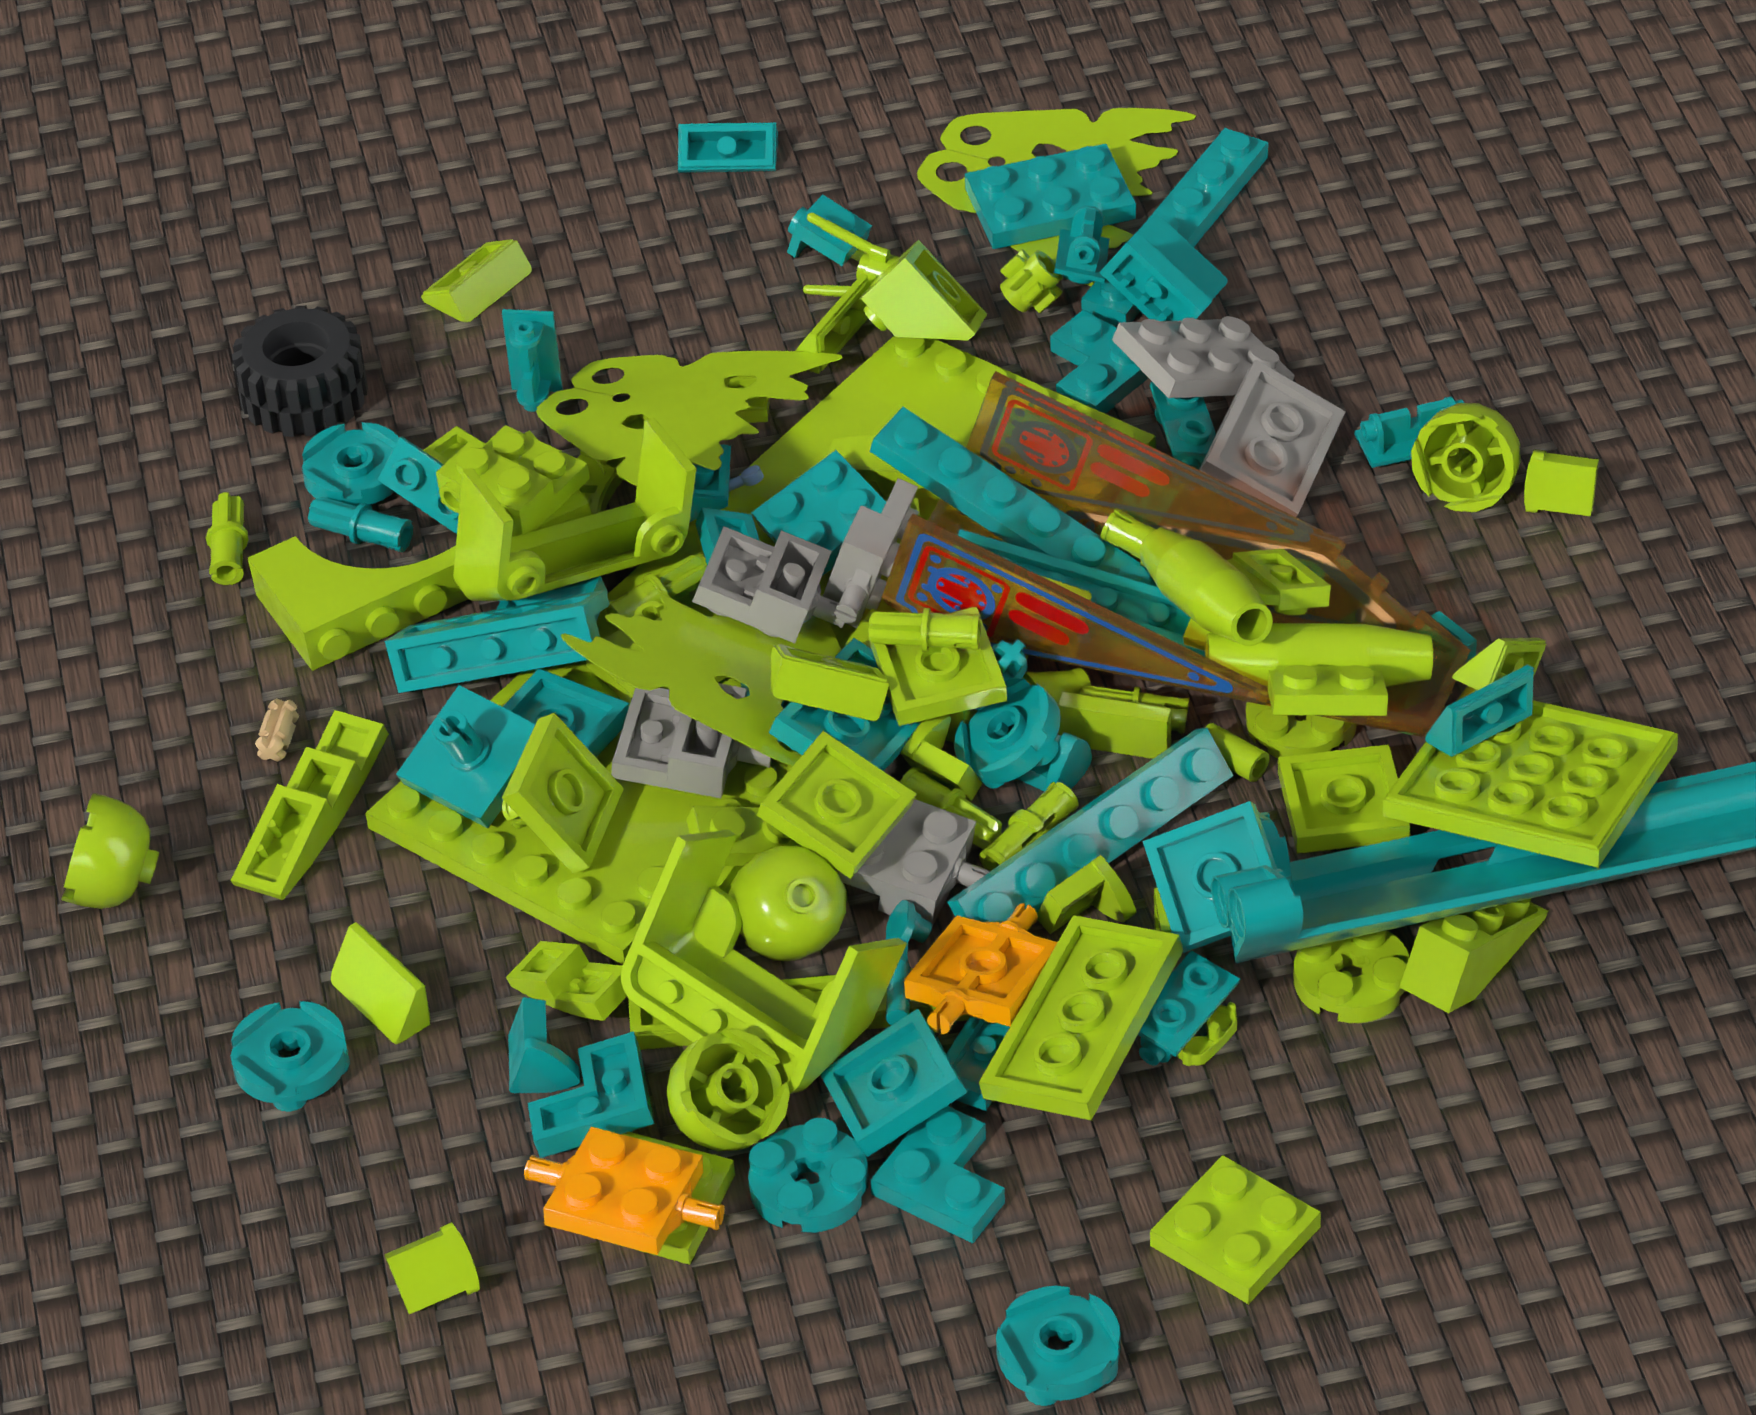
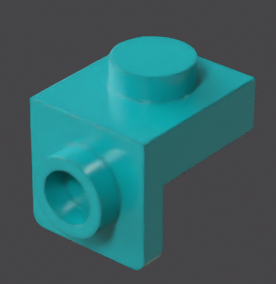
M822 194L809 209L804 206L801 207L791 220L788 232L792 234L787 253L796 258L809 245L840 266H843L858 250L822 230V228L810 223L807 220L809 213H815L864 240L868 239L872 225Z

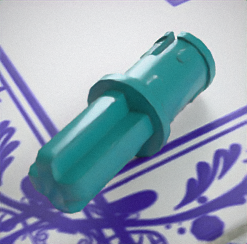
M321 497L314 499L309 507L308 522L312 526L349 536V540L354 544H360L362 541L403 553L408 548L412 539L413 525L411 520L379 513L372 510L370 504L361 503L358 506H353Z
M1016 639L1013 644L1002 640L1000 643L992 646L1004 681L1014 678L1022 679L1026 672L1027 659L1023 652L1026 645L1019 639Z

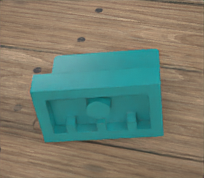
M1156 213L1144 223L1099 272L1147 318L1157 321H1182L1184 318L1197 319L1211 304L1213 298L1228 283V279Z

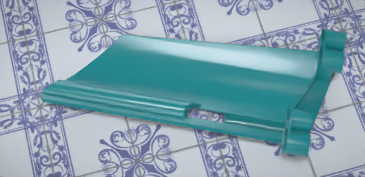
M1756 762L1655 783L1599 868L1442 830L1290 862L1286 837H1279L1277 828L1270 819L1269 813L1258 812L1277 869L1274 870L1267 865L1213 876L1211 892L1215 912L1222 927L1231 929L1235 961L1239 963L1756 849ZM1495 847L1488 861L1432 872L1440 858Z

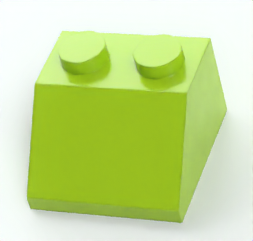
M920 240L916 241L881 273L861 297V300L867 305L863 310L869 320L881 331H885L888 328L895 337L968 341L976 334L987 316V313Z

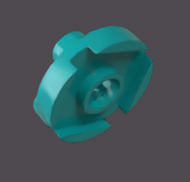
M362 422L363 430L353 429L346 431L344 423L331 426L319 432L306 444L303 450L302 473L305 488L316 499L324 497L353 506H358L361 503L370 504L371 506V504L387 498L394 491L377 479L399 439L398 435L385 426ZM346 464L359 465L357 467H345Z
M1019 678L1006 680L1007 701L975 708L977 712L971 718L969 724L967 725L961 720L956 730L954 748L957 758L970 765L979 780L988 788H998L1005 782L1024 775L1035 766L1048 764L1059 750V743L1055 738L1060 727V709L1055 699L1039 684L1037 686L1030 685L1025 679ZM1014 724L1011 731L1007 734L1008 727Z
M299 1001L300 1008L282 1010L280 1002L265 1005L245 1017L234 1030L231 1039L233 1049L230 1056L235 1080L238 1085L250 1096L260 1101L273 1103L281 1111L291 1112L302 1108L307 1100L323 1094L336 1084L350 1065L341 1021L329 1009L313 1002ZM282 1048L287 1051L301 1048L295 1056L279 1057L278 1051Z
M826 1118L810 1119L804 1125L780 1130L763 1142L754 1145L749 1154L750 1168L748 1181L752 1203L765 1220L783 1228L782 1221L789 1224L801 1225L802 1232L811 1233L838 1227L850 1220L858 1212L862 1205V1196L866 1188L868 1189V1163L864 1152L852 1137L838 1131L836 1124ZM815 1172L818 1173L819 1182L810 1184L806 1179L798 1181L794 1179L802 1173Z
M1046 1286L1021 1295L1007 1308L1006 1319L1000 1325V1328L998 1327L996 1334L997 1360L1005 1377L1015 1387L1024 1391L1026 1398L1036 1405L1048 1406L1058 1400L1080 1398L1110 1383L1117 1376L1118 1359L1121 1349L1120 1326L1114 1312L1102 1299L1090 1293L1089 1300L1081 1296L1070 1295V1287ZM1051 1336H1058L1062 1342L1070 1340L1074 1342L1069 1345V1348L1063 1350L1048 1348V1338Z

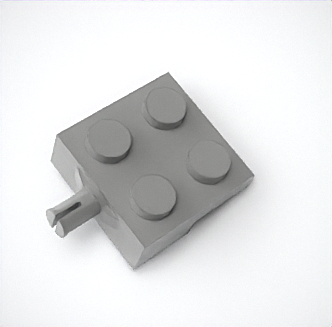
M898 478L881 514L862 505L860 506L843 541L823 597L839 603L834 613L842 622L857 628L866 608L869 610L878 609L889 583L880 578L882 575L889 578L894 575L906 547L897 543V539L907 541L919 514V511L910 508L918 486Z
M723 527L692 602L708 608L717 615L731 617L758 628L766 635L780 637L792 643L796 642L802 625L811 619V616L839 626V628H842L845 623L839 620L834 613L839 603L820 595L821 588L819 582L831 550L784 531L780 532L777 542L773 547Z
M718 683L726 693L734 698L746 697L747 688ZM635 688L612 761L611 775L615 779L722 798L728 774L738 761L770 768L773 759L675 710L669 701V689L657 688L649 691Z
M914 799L911 808L851 879L841 872L839 874L843 883L880 896L878 911L891 915L899 902L907 900L915 905V910L921 914L922 918L931 922L933 927L952 888L957 883L969 887L988 874L990 870L966 862L972 849L976 821Z

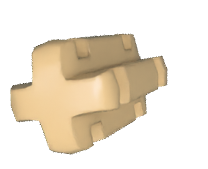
M276 698L268 705L270 710L266 712L258 734L261 737L255 743L259 749L257 755L263 760L272 759L278 762L286 756L285 750L289 747L296 727L293 723H296L299 718L298 713L295 711L297 705L290 699L282 701Z

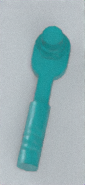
M902 900L897 904L886 926V940L899 938L907 943L887 988L886 1020L890 1025L910 1014V999L905 998L904 979L911 971V966L908 963V941L912 938L923 943L928 938L932 929V923L922 918L921 914L915 910V905L907 900Z

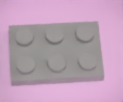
M1226 316L1222 319L1213 320L1184 318L1182 321L1145 319L1142 322H1122L1118 324L1112 339L1168 398L1236 395L1248 369L1255 359L1292 381L1295 377L1279 360L1278 354L1266 347L1250 331L1251 329L1247 323L1235 317Z
M1255 359L1248 369L1198 473L1294 520L1299 514L1346 411ZM1273 516L1274 518H1276V519H1278L1279 521L1285 523L1286 525H1288V526L1291 525V524H1289V523H1287V522H1285V521H1283V520H1281V519H1279V518Z

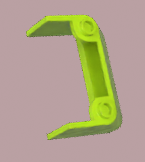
M655 418L647 419L644 423L634 503L512 537L513 519L473 468L465 469L462 471L453 572L454 581L464 595L472 601L519 600L671 556L682 547L688 534L696 468Z
M730 830L677 836L621 970L623 990L633 1003L693 1043L710 1033H718L725 1029L737 1028L758 1036L775 1051L781 1063L776 1065V1068L780 1073L782 1084L788 1081L790 1094L801 1092L871 1025L907 943L899 938L850 945L835 979L825 986L816 1003L733 949L741 931L742 918L737 902L729 894L716 887V883L737 835Z

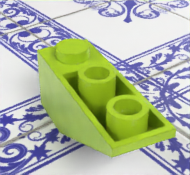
M1530 898L1435 919L1421 925L1399 988L1447 1013L1460 1008L1476 999L1545 920L1548 910L1532 903Z

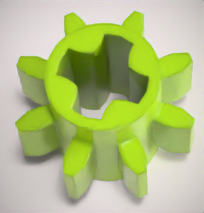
M1022 249L1000 269V272L1007 277L1000 284V289L1009 303L1019 311L1027 312L1033 306L1041 314L1062 294V291L1056 284L1062 280L1063 275L1054 273L1055 262L1044 252L1037 250L1029 257Z

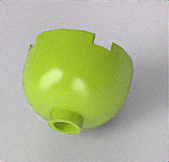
M1458 403L1440 410L1422 427L1411 450L1412 471L1420 488L1429 497L1433 493L1439 500L1450 502L1444 507L1453 511L1477 512L1493 506L1512 486L1521 462L1520 442L1512 425L1498 411L1479 403Z
M93 793L86 812L90 813L87 825H84L83 828L80 827L64 884L66 890L62 896V901L83 907L103 909L118 906L131 898L139 882L151 883L159 852L149 849L151 830L144 816L133 806L115 798Z
M777 846L755 855L737 872L729 891V895L738 904L742 918L740 934L746 940L744 943L753 952L773 961H797L821 951L837 935L846 914V889L838 870L832 867L820 855L801 846Z
M737 1028L710 1033L690 1044L672 1066L667 1085L670 1114L679 1130L694 1143L717 1152L744 1149L774 1133L786 1116L790 1096L788 1081L782 1084L780 1073L776 1068V1065L781 1062L775 1051L758 1036Z

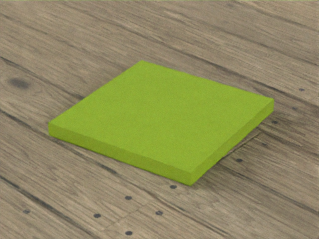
M1467 686L1456 701L1477 690ZM1533 700L1531 716L1453 757L1425 742L1384 797L1383 816L1599 868L1676 753L1678 734L1672 731Z

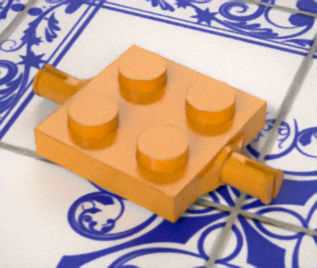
M1024 903L1019 904L1008 920L1002 923L981 922L956 915L904 979L905 998L936 1007L927 1018L929 1027L936 1033L939 1032L940 1028L941 1034L948 1033L959 1016L964 1014L984 1019L990 1023H998L1010 1027L1058 942L1037 937L1028 932L1030 927L1037 922L1038 914L1031 905H1027L1025 909Z
M591 1126L575 1155L569 1158L568 1161L559 1163L531 1155L529 1157L530 1160H527L524 1178L526 1180L555 1186L554 1191L543 1208L546 1226L658 1255L668 1235L685 1221L717 1231L724 1218V1205L692 1198V1192L703 1174V1155Z

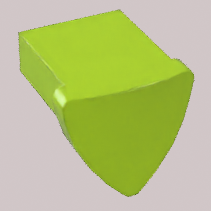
M1533 449L1525 480L1524 503L1526 512L1538 513V510L1591 517L1599 460L1547 453L1546 450Z
M945 715L923 720L903 747L901 755L911 767L920 768L923 770V773L950 790L955 788L961 789L965 792L966 799L972 801L982 782L970 765L942 751L949 730L951 716Z
M1099 855L1089 864L1048 891L1037 914L1038 921L1051 934L1069 922L1073 915L1077 916L1091 905L1104 915L1120 922H1125L1135 915L1137 911L1128 890L1105 858Z
M452 1222L440 1227V1231L384 1254L409 1314L463 1291L470 1295L480 1290L479 1279L471 1254L461 1234Z

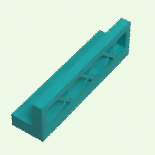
M606 590L409 625L385 641L398 693L588 660L571 648L561 638V634L566 633L586 642H592L595 636L600 637L595 615L610 606Z

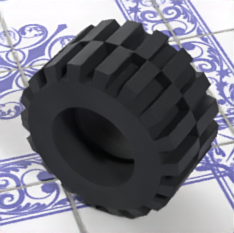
M307 305L295 306V309L285 310V308L274 310L272 315H262L256 318L255 325H247L241 331V338L236 339L234 342L232 357L242 410L244 414H248L250 422L255 426L263 425V429L266 432L274 434L280 431L283 432V436L289 437L304 433L305 436L316 435L317 431L335 426L339 422L349 421L354 417L353 411L360 410L365 403L364 396L368 393V385L360 334H357V328L352 321H346L345 316L339 312L328 313V308L319 306L314 309H308Z

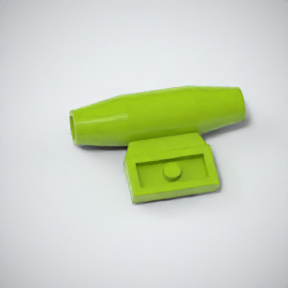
M1169 529L1152 531L1145 537L1140 547V558L1166 598L1205 630L1245 646L1260 643L1271 631L1273 619L1266 605H1272L1275 611L1285 615H1302L1307 613L1308 608L1329 606L1331 585L1283 548L1233 553V558L1225 560L1205 543Z
M1272 623L1268 636L1256 645L1245 646L1215 633L1207 634L1205 642V671L1230 683L1268 689L1273 715L1387 716L1388 693L1386 687L1430 680L1433 669L1431 635L1369 624Z

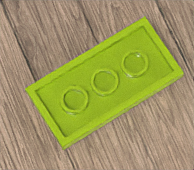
M1073 915L979 1081L983 1099L1092 1120L1183 952L1180 935Z

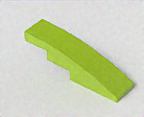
M334 710L316 749L305 748L287 787L279 784L276 785L231 878L233 885L277 899H285L318 857L364 784L389 735L384 724Z

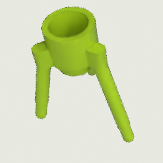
M815 213L807 215V220L810 223L858 249L851 256L852 259L859 261L856 278L861 274L867 275L870 285L899 258L890 254L889 249L874 245ZM808 284L803 287V292L808 295L842 297L850 286Z

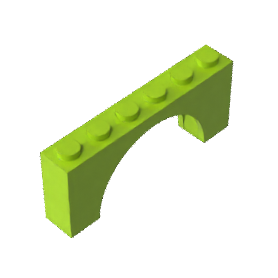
M530 430L524 433L532 438L537 439ZM578 490L539 529L592 515L590 502ZM296 536L248 557L256 596L312 671L405 629L409 625L418 623L468 600L453 578L456 545L427 560L391 568H359L332 562L309 550Z

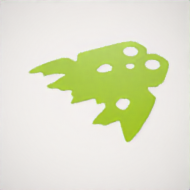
M1113 108L1103 112L1095 122H1091L1087 115L1078 109L992 112L960 116L948 124L940 137L946 150L929 154L919 167L917 176L919 181L929 191L951 207L961 211L976 213L965 189V177L953 182L941 180L936 175V170L940 165L949 162L960 163L966 167L968 173L991 167L988 160L992 157L1004 158V165L1033 159L1035 156L1032 154V151L1038 144L1055 145L1066 150V152L1086 146L1107 144L1131 195L1147 196L1151 195L1152 191L1141 185L1142 177L1137 172L1156 167L1161 160L1176 156L1178 150L1155 147L1130 140L1148 133L1172 131V123L1194 120L1196 115L1167 109ZM982 126L991 132V138L981 145H969L961 140L960 134L968 127ZM1112 225L1102 227L1101 237L1110 238L1109 248H1117L1122 242H1127L1133 236V234ZM1059 235L1011 245L1010 247L1018 252L1023 249L1029 257L1037 250L1042 251L1056 263ZM1092 281L1091 283L1085 285L1092 286L1096 281Z
M732 351L710 353L684 367L679 365L677 359L665 355L602 359L591 362L582 368L571 379L574 388L553 393L537 407L536 413L547 426L593 460L608 461L625 457L616 467L617 475L637 486L644 429H634L622 425V422L628 416L641 414L649 419L655 418L692 464H697L710 470H718L722 465L719 457L724 453L720 441L734 439L740 434L759 433L758 429L735 414V412L750 407L745 402L747 399L767 397L807 400L809 397L805 391L808 389V386L790 378V375L840 360L843 357L840 354L812 353L807 351ZM618 368L624 371L623 378L613 383L599 384L592 380L593 375L603 369ZM732 376H752L757 378L753 384L742 389L727 388L724 385V380ZM625 393L630 395V398L623 402L612 400L613 396ZM569 399H583L588 402V407L577 414L563 415L556 411V407L560 403Z
M661 595V601L666 607V610L660 612L661 621L652 620L640 615L625 617L620 614L610 613L605 616L609 622L625 632L644 651L622 648L598 636H595L592 642H586L566 633L561 634V638L571 648L611 675L638 689L651 691L661 687H668L669 701L675 710L789 766H793L802 755L786 750L779 744L777 738L769 734L775 718L783 710L781 702L784 701L774 697L771 690V652L773 645L781 644L830 657H835L841 651L830 624L815 616H811V619L802 625L796 642L792 643L780 637L766 635L758 628L728 616H720L714 613L712 617H708L665 595ZM727 676L745 684L749 688L750 696L740 699L734 698L720 687L715 678Z

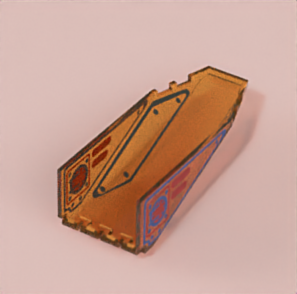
M995 371L990 380L966 448L1097 535L1101 536L1108 517L1116 508H1119L1136 520L1155 529L1163 527L1201 541L1225 560L1233 558V553L1283 548L1331 585L1329 606L1308 608L1307 613L1302 615L1281 614L1275 611L1272 605H1266L1272 614L1273 623H1357L1431 635L1433 644L1431 679L1386 687L1388 693L1387 716L1315 715L1425 738L1428 731L1439 718L1456 680L1452 676L1464 665L1471 651L1423 609L1416 617L1385 591L1390 582L1379 572L1371 579L1342 554L1347 544L1341 539ZM941 498L928 520L912 514L908 520L881 597L888 606L899 612L923 613L924 608H931V613L946 614L977 607L991 647L1002 640L1013 644L1016 639H1019L1026 645L1023 652L1028 656L1271 706L1268 686L1261 685L958 536L960 529L1005 542ZM1117 547L1129 556H1131L1132 558H1134L1135 560H1137L1138 562H1141V559L1133 556L1131 553L1125 551L1124 549Z

